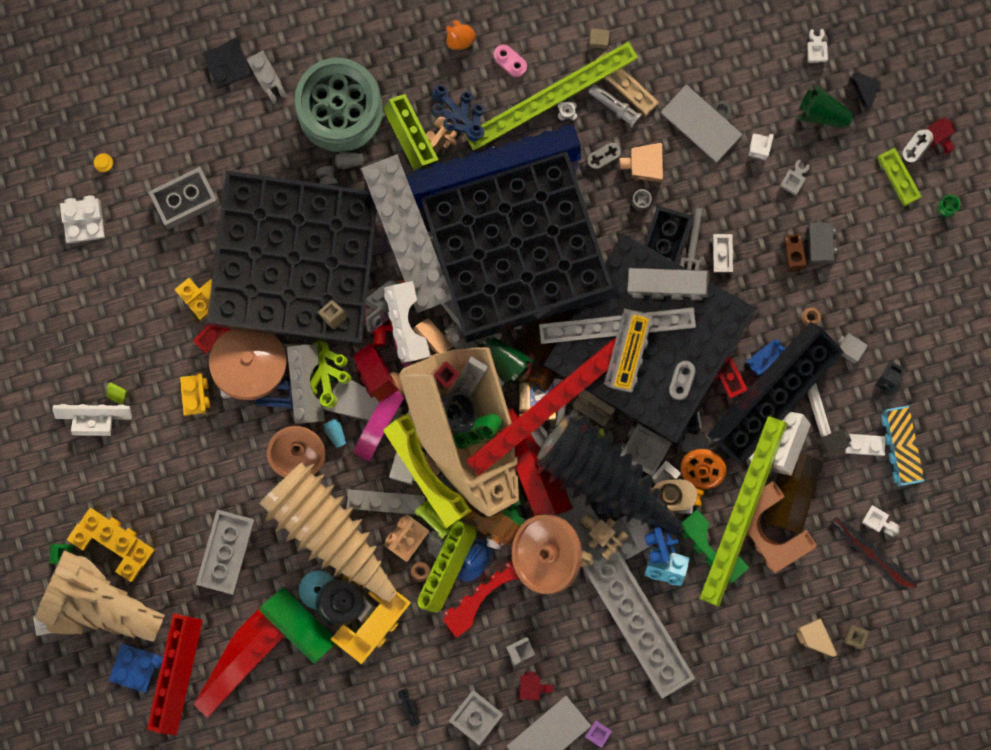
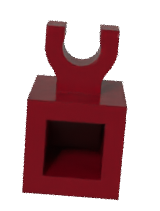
M945 116L925 128L933 135V141L930 144L932 148L941 144L946 155L956 148L949 140V137L955 133L954 125Z
M447 361L441 362L431 373L433 374L438 393L439 388L442 390L447 389L460 375Z
M525 672V675H520L519 699L539 700L540 692L553 693L554 685L540 684V676H536V672Z

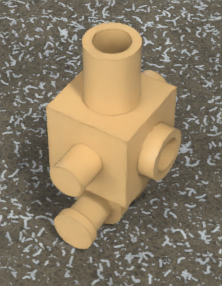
M587 513L580 521L590 531L588 536L592 539L587 544L589 547L594 549L597 544L601 547L604 545L608 547L601 553L607 560H609L613 553H617V547H622V542L629 537L622 530L617 537L613 536L616 532L612 527L616 522L611 518L606 523L602 520L597 522ZM610 539L614 541L612 544L608 542Z

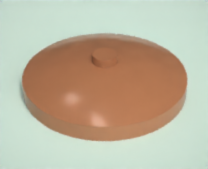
M231 329L215 342L209 356V368L214 383L225 394L241 400H254L270 394L282 382L287 367L286 353L282 343L274 334Z
M538 515L528 519L520 526L513 540L512 561L514 569L524 585L537 593L551 594L563 591L576 579L582 562L581 544L575 530L564 519L554 515Z

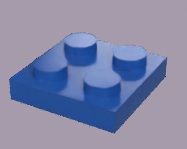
M122 643L109 681L147 693L156 668L150 661L157 654Z

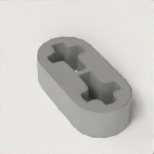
M609 143L594 151L587 159L588 167L591 170L597 171L616 161L621 153L620 147L616 143ZM609 148H611L612 150H617L615 152V156H613L612 154L608 156L605 155L609 152ZM593 157H595L596 159H599L600 157L603 158L599 161L598 166L596 164H591Z

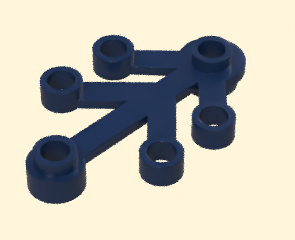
M444 85L435 86L431 94L432 98L437 102H444L451 111L444 110V107L440 104H435L431 111L435 117H445L443 123L445 129L464 132L471 141L480 140L484 135V129L480 126L484 107L480 104L473 106L472 114L474 116L471 122L467 116L469 103L473 97L472 94L468 91L462 92L460 109L447 95L448 91ZM456 121L462 122L463 125H462V124H457Z

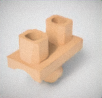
M438 117L435 121V127L440 129L437 134L432 131L426 133L436 153H438L442 146L447 149L450 144L456 146L458 143L454 139L458 133L443 127L445 120L443 117Z

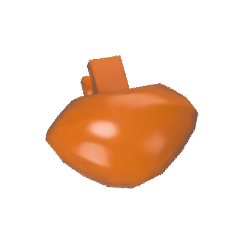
M454 20L452 22L454 24L453 27H446L448 32L446 44L452 50L466 49L476 39V33L469 25L460 24L459 21Z

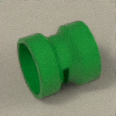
M955 195L945 196L938 203V212L945 217L952 216L960 208V200Z

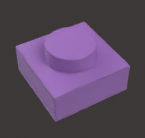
M595 720L585 737L602 748L612 731Z

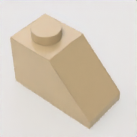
M821 619L814 620L797 628L798 633H796L800 644L804 643L806 647L828 656L834 657L837 655Z

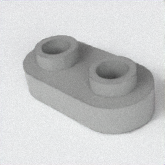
M682 361L676 366L669 389L670 394L676 400H684L690 393L696 374V369L691 362ZM689 369V374L683 375V370ZM679 387H682L684 389L683 393L681 394L677 393V389Z

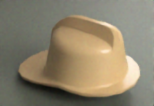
M665 480L658 482L653 487V489H660L659 497L662 501L667 502V507L671 511L689 509L697 500L696 488L687 480Z

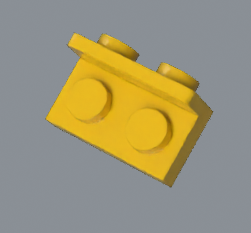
M202 373L195 376L180 377L184 416L208 413L207 408H210V399L206 397L205 389H208L207 378H204Z

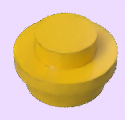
M99 154L94 159V166L99 172H108L113 167V159L108 154Z

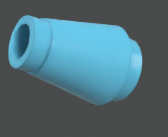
M337 418L323 424V431L336 448L346 444L341 422H338Z

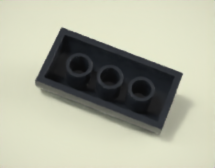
M657 205L644 245L679 264L694 216Z

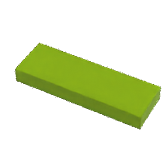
M895 148L877 157L904 207L922 198Z

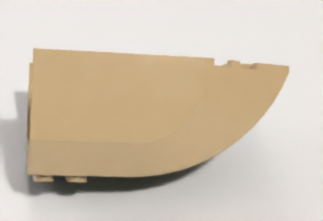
M457 348L431 355L402 369L399 377L417 435L427 453L454 488L471 505L487 516H491L519 501L518 476H515L517 457H515L514 447L478 476L466 460L490 440L464 449L455 447L440 396L448 395L457 379L447 389L442 390L439 388L438 393L433 374H431L441 362L445 361L461 374L470 357L488 366L470 398L475 404L476 419L489 414H496L502 419L503 424L497 432L498 434L511 424V419L489 348Z

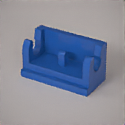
M774 339L748 359L745 364L757 378L767 370L786 347L783 348L780 340Z

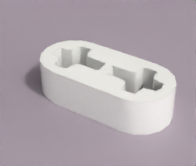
M923 129L918 131L903 150V157L906 161L914 162L919 160L933 141V135L929 130ZM924 134H925V135H926L925 139H926L927 141H924V142H922L921 144H919V142H920L921 139H922V138L920 137V135H924ZM916 147L917 149L914 152L916 156L910 157L911 153L909 150H913Z

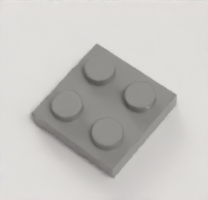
M472 690L449 722L480 745L504 714Z

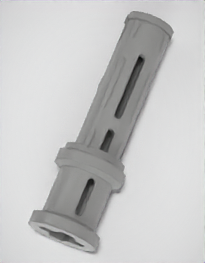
M596 83L589 90L588 94L617 113V118L625 120L630 124L631 128L640 120L641 113H636L629 108V104H622Z

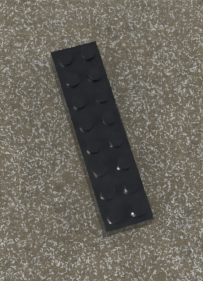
M810 321L713 427L707 436L731 460L741 465L756 449L768 416L782 420L844 351L822 327Z

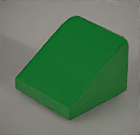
M51 544L49 546V564H58L64 551L73 554V545Z

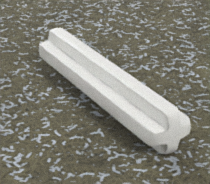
M815 383L807 393L820 436L825 437L829 436L831 431L817 384Z

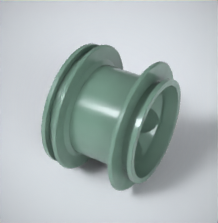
M345 58L322 60L311 66L303 74L295 91L294 106L303 132L315 145L325 150L348 152L358 149L369 142L380 127L383 105L378 84L372 74L355 61ZM335 84H344L341 90L334 89ZM321 92L327 93V97L325 99H319L317 97L318 94ZM354 92L360 93V97L358 99H352L350 97L351 94ZM339 99L343 104L340 107H336L334 101ZM320 111L327 112V115L324 118H319L317 116V114ZM353 111L360 112V116L357 118H352L350 114ZM342 120L344 123L341 127H335L334 122Z

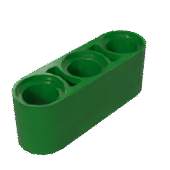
M496 414L477 418L474 426L469 431L452 436L455 447L464 449L491 440L502 427V419Z

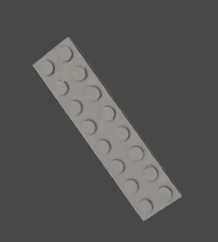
M398 155L361 168L405 283L413 281L417 301L413 303L416 312L418 313L452 300L448 284Z

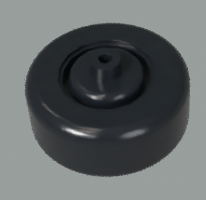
M333 579L323 584L319 589L315 600L316 609L319 616L328 624L335 626L347 625L354 622L362 613L364 597L361 589L353 581L348 583V579Z

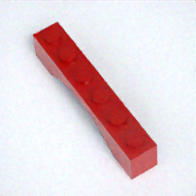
M512 560L505 565V571L502 573L497 571L490 577L491 582L486 586L482 583L474 589L476 593L473 596H465L459 601L461 604L456 609L451 607L444 613L445 618L442 620L456 638L472 627L480 604L491 591L506 582L520 579L514 569Z

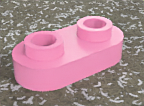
M500 45L495 49V61L514 77H521L526 73L527 64L525 60L509 46ZM504 51L507 55L502 57L500 53ZM520 64L521 67L519 69H516L514 65Z

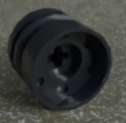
M460 392L440 396L451 435L469 431L476 421V408L471 398L465 393Z

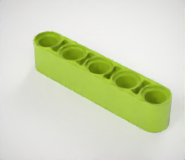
M458 521L451 527L419 595L418 606L421 609L435 613L442 609L476 538L477 531L474 526Z

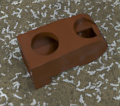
M800 234L784 235L787 272L804 270L807 264Z

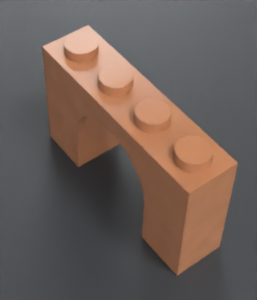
M772 481L762 491L746 535L753 539L756 550L765 557L767 567L776 573L813 550L817 545L807 530L785 542L773 541L765 535L761 527V518L764 511L785 497L775 481Z

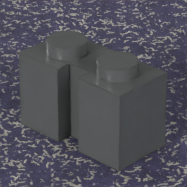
M809 223L807 226L808 264H830L837 257V248L833 246V239H836V228H833V223Z

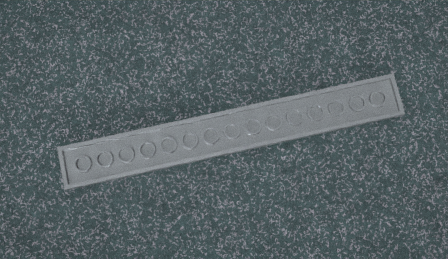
M542 424L530 433L541 448L548 437ZM569 486L565 490L573 509L557 516L568 522L575 530L582 551L593 555V564L582 568L661 699L694 680L695 677L619 551L617 550V553H613L609 560L601 555L608 548L606 545L601 547L597 544L594 549L587 545L592 539L588 536L590 531L580 521L587 513L597 522L600 520L590 504L585 506V495L581 494L573 499L574 489Z

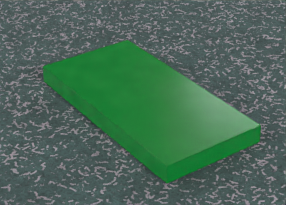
M284 587L258 609L314 664L336 644L331 640L333 635Z

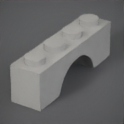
M317 344L287 347L295 424L325 421L323 405L315 397L310 386L311 372L319 364Z

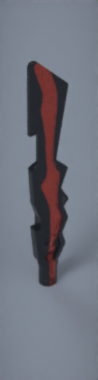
M838 517L831 521L840 530L841 537L848 540L849 546L856 548V552L864 554L867 562H876L896 588L917 586V583L895 563L891 565L882 557V551L869 541L862 539L859 536L861 533L850 525L843 523Z

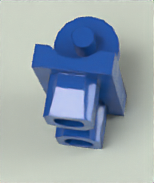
M660 527L655 528L654 532L644 536L647 546L658 544L659 550L649 553L652 563L663 562V564H667L670 560L666 547L669 548L670 554L675 553L674 545L679 542L678 539L672 540L670 533L665 535L666 542H664Z

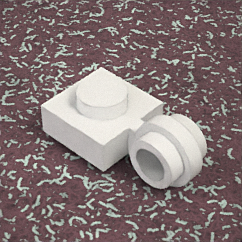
M873 505L862 521L863 524L878 533L882 527H885L884 532L892 537H895L900 532V526L892 521L888 524L886 520L889 515Z

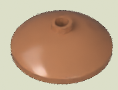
M292 426L281 429L273 435L267 447V459L271 468L284 478L300 463H303L305 466L314 464L311 473L315 475L324 463L325 448L319 436L313 431L304 427Z

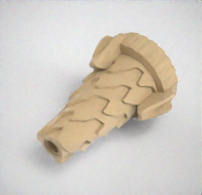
M64 551L34 618L44 623L47 630L51 633L81 634L83 631L81 624L95 630L101 628L113 634H124L132 638L137 636L154 642L161 627L164 614L145 607L141 602L127 596V592L109 585L110 582L105 580L106 577L87 558Z

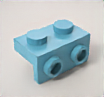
M652 547L651 552L658 551L659 548ZM667 551L670 561L667 564H663V562L652 563L649 556L645 576L654 580L668 582L671 585L682 586L690 557L676 553L670 554Z

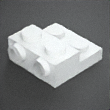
M85 196L82 201L70 198L65 199V203L60 204L67 244L105 238L101 201L98 198L95 199V196Z

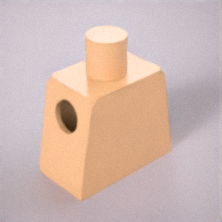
M662 143L632 148L630 158H620V169H631L632 179L661 183L663 179Z

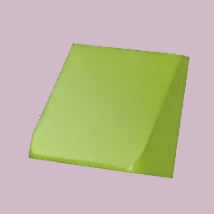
M111 382L108 383L106 397L123 405L129 395L128 391Z

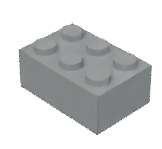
M201 167L149 191L151 199L168 230L219 205Z

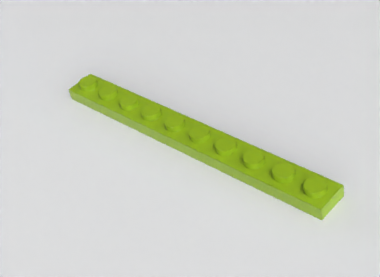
M628 41L480 125L484 129V135L480 140L471 141L467 138L466 134L464 136L473 152L634 62L638 57Z
M769 416L767 418L700 596L701 600L720 606L788 425L784 421Z

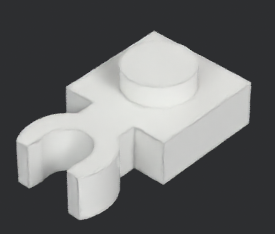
M811 29L809 38L812 42L807 43L808 63L827 62V42H821L824 30L820 29V36H815L813 29Z

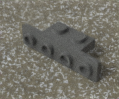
M392 278L365 299L366 305L375 310L365 318L367 330L370 333L389 319V308L384 297V288L401 284Z

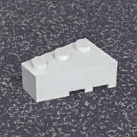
M789 412L781 420L788 423L771 467V472L791 476L811 424L803 414ZM754 453L749 458L750 461H752Z

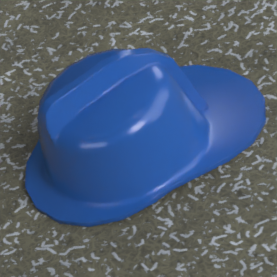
M475 538L459 571L458 579L472 581L481 575L492 558V549L487 546V541Z

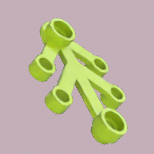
M316 341L313 344H317L319 368L315 374L312 370L310 386L313 394L316 396V387L320 380H322L324 393L320 396V403L326 408H333L337 404V397L332 393L329 374L337 378L342 384L349 383L351 376L345 371H339L327 365L326 358L333 360L339 367L346 366L348 360L342 354L337 355L330 351L329 345L326 342Z

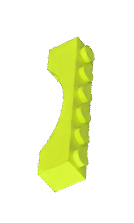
M409 414L396 419L383 430L446 528L471 512L463 497L444 485L431 470L424 457L420 439Z

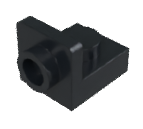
M890 360L875 386L891 395L901 382L906 369Z

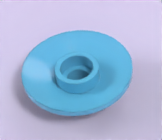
M312 571L305 575L299 585V595L303 603L312 609H316L315 600L317 594L314 592V588L316 586L321 587L334 578L324 571Z

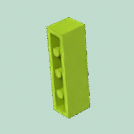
M406 94L389 99L383 110L415 174L432 169L439 159Z

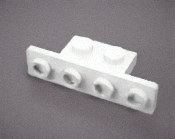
M84 404L53 405L52 409L56 419H73L72 435L111 436L113 419H132L130 406L125 405L87 406Z

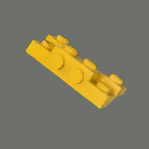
M188 278L175 291L202 321L208 314L212 279L201 288H198Z
M89 508L67 540L83 551L92 539L103 544L124 558L115 572L133 582L156 550L136 537L137 533L130 528L126 530L121 528V523L113 517L109 520L96 510Z
M370 591L368 594L380 603L356 634L345 625H342L331 640L362 664L376 646L380 648L385 642V634L388 631L391 633L399 624L396 622L397 619L411 603L397 591H395L397 594L389 602Z

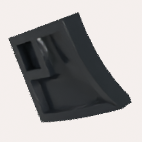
M237 37L203 53L217 89L252 76Z

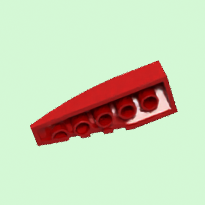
M513 409L508 410L512 423L518 416ZM529 434L514 447L515 457H517L515 469L534 516H557L572 510L573 507L566 490L560 491L562 481L556 479L548 483L550 473L545 470L537 474L538 465L535 464V458L540 450V446L532 435Z
M259 610L234 633L194 703L207 718L286 637Z

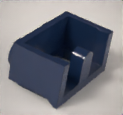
M282 381L276 388L290 390L289 399L261 397L255 400V406L282 407L293 410L291 382Z

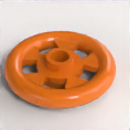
M697 449L684 456L680 464V471L683 479L692 483L695 488L711 489L721 484L724 480L726 465L717 453L707 449ZM707 457V458L712 459L713 462L710 463L709 461L704 460V459ZM694 458L698 460V462L695 463V465L690 463V461ZM713 468L719 469L718 475L712 474ZM693 470L696 476L692 477L689 471ZM701 478H709L710 481L702 482Z

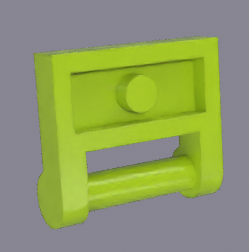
M428 499L414 512L439 533L438 536L441 539L450 532L453 526L452 524L447 528L445 527Z

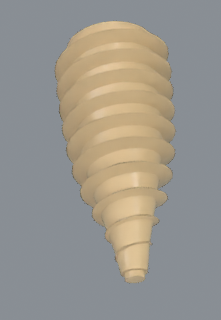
M300 463L259 503L268 511L265 522L275 518L279 522L276 531L284 528L289 531L286 542L295 538L299 540L300 545L297 551L304 548L311 550L309 560L316 557L323 560L321 569L330 565L336 568L334 577L342 573L349 577L348 583L354 580L361 584L363 588L366 587L383 600L389 602L397 593L387 578V574L384 573L380 566L381 560L377 561L373 554L376 546L369 547L366 542L370 532L361 534L358 529L362 519L352 522L349 515L353 507L343 510L340 505L344 496L334 499L331 495L334 485L325 488L321 484L324 474L315 477L311 473L314 464L305 466L303 463Z

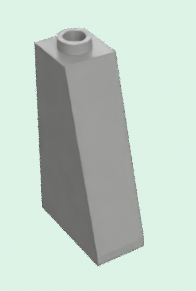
M350 380L347 384H342L338 381L332 392L337 397L336 406L333 408L324 407L323 409L330 413L369 421L379 401L375 397L371 398L366 388L353 380ZM399 408L391 423L404 416L402 413L403 408Z

